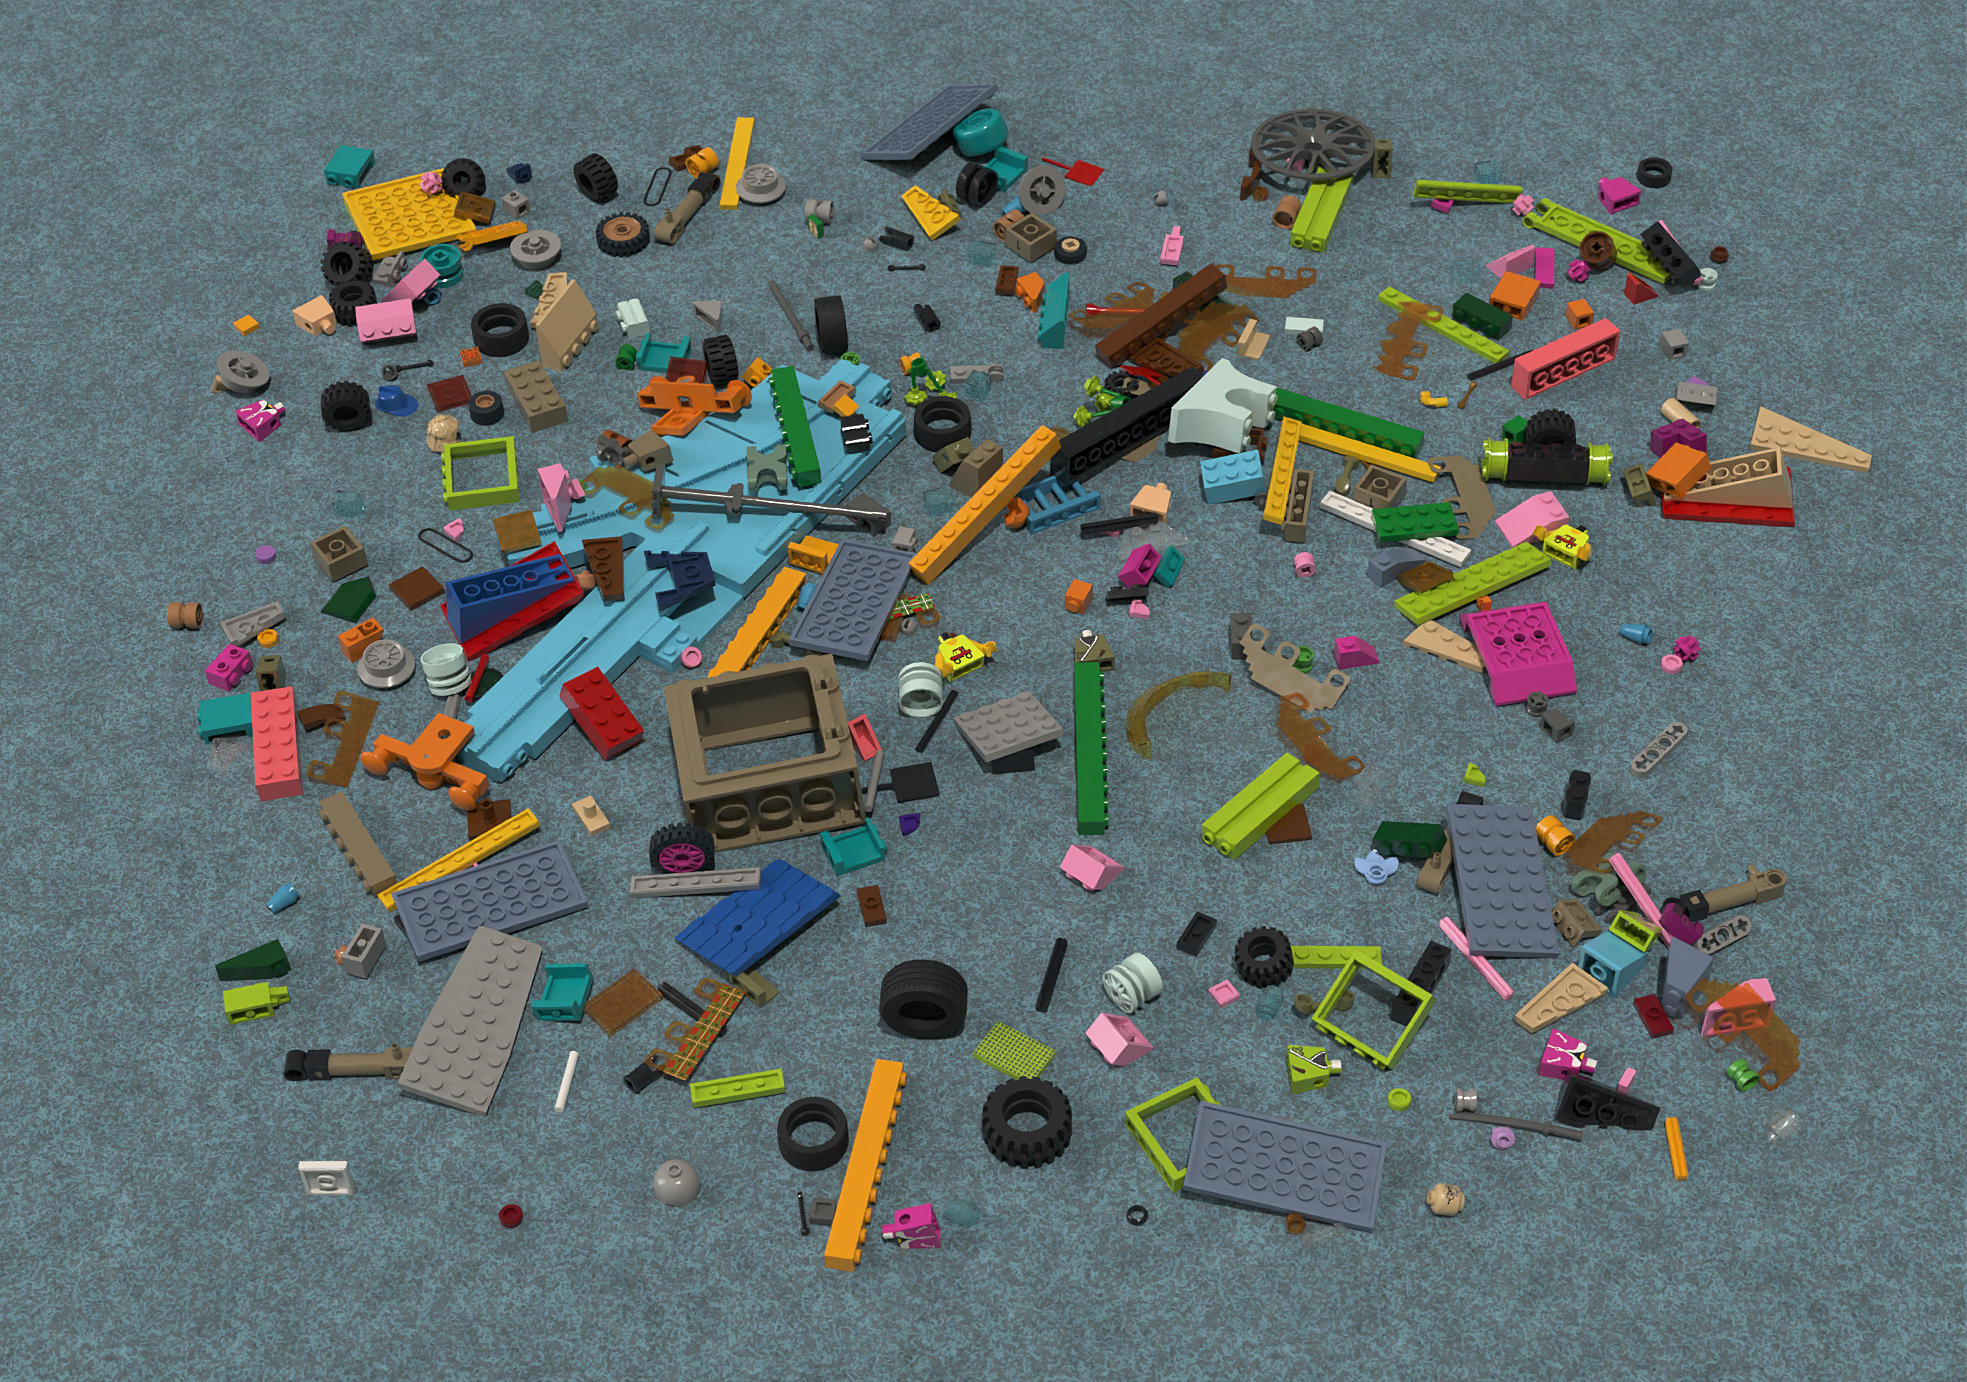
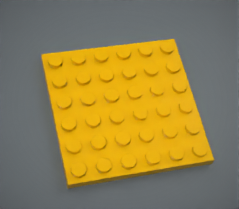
M444 168L430 172H435L441 177ZM425 173L342 193L343 200L361 234L367 250L372 256V260L398 255L399 251H404L405 253L444 242H451L457 239V235L474 232L476 228L471 219L454 215L459 198L458 195H455V198L450 197L451 194L447 195L443 188L437 194H428L421 188L420 184L423 181L421 177Z

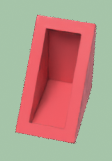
M866 714L848 721L853 748L864 761L875 756L877 750H882Z

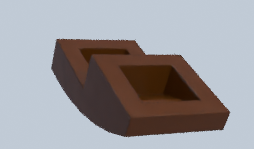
M700 145L684 148V154L669 157L668 163L677 172L687 169L686 159L697 154L703 148Z
M323 704L297 711L305 730L325 723L326 727L347 720L339 704Z

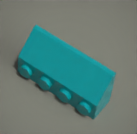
M1065 272L1047 286V293H1043V304L1045 305L1041 306V316L1043 318L1040 317L1039 328L1042 330H1038V341H1041V348L1064 349L1070 301L1069 272Z

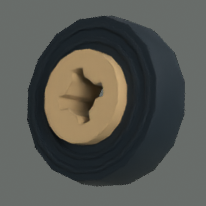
M1064 237L1056 242L1054 253L1056 258L1063 263H1078L1086 257L1087 246L1078 237Z

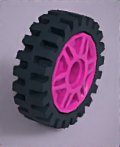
M677 823L675 827L673 824H669L668 829L664 826L651 837L649 845L651 866L655 867L657 872L661 871V874L706 871V869L711 868V864L714 862V839L706 829H700L698 825L691 827V823H686L685 826H682V823Z

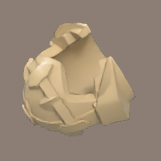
M441 414L428 422L426 441L428 447L433 452L443 453L444 444L461 442V440L456 439L460 425L458 420L451 415Z

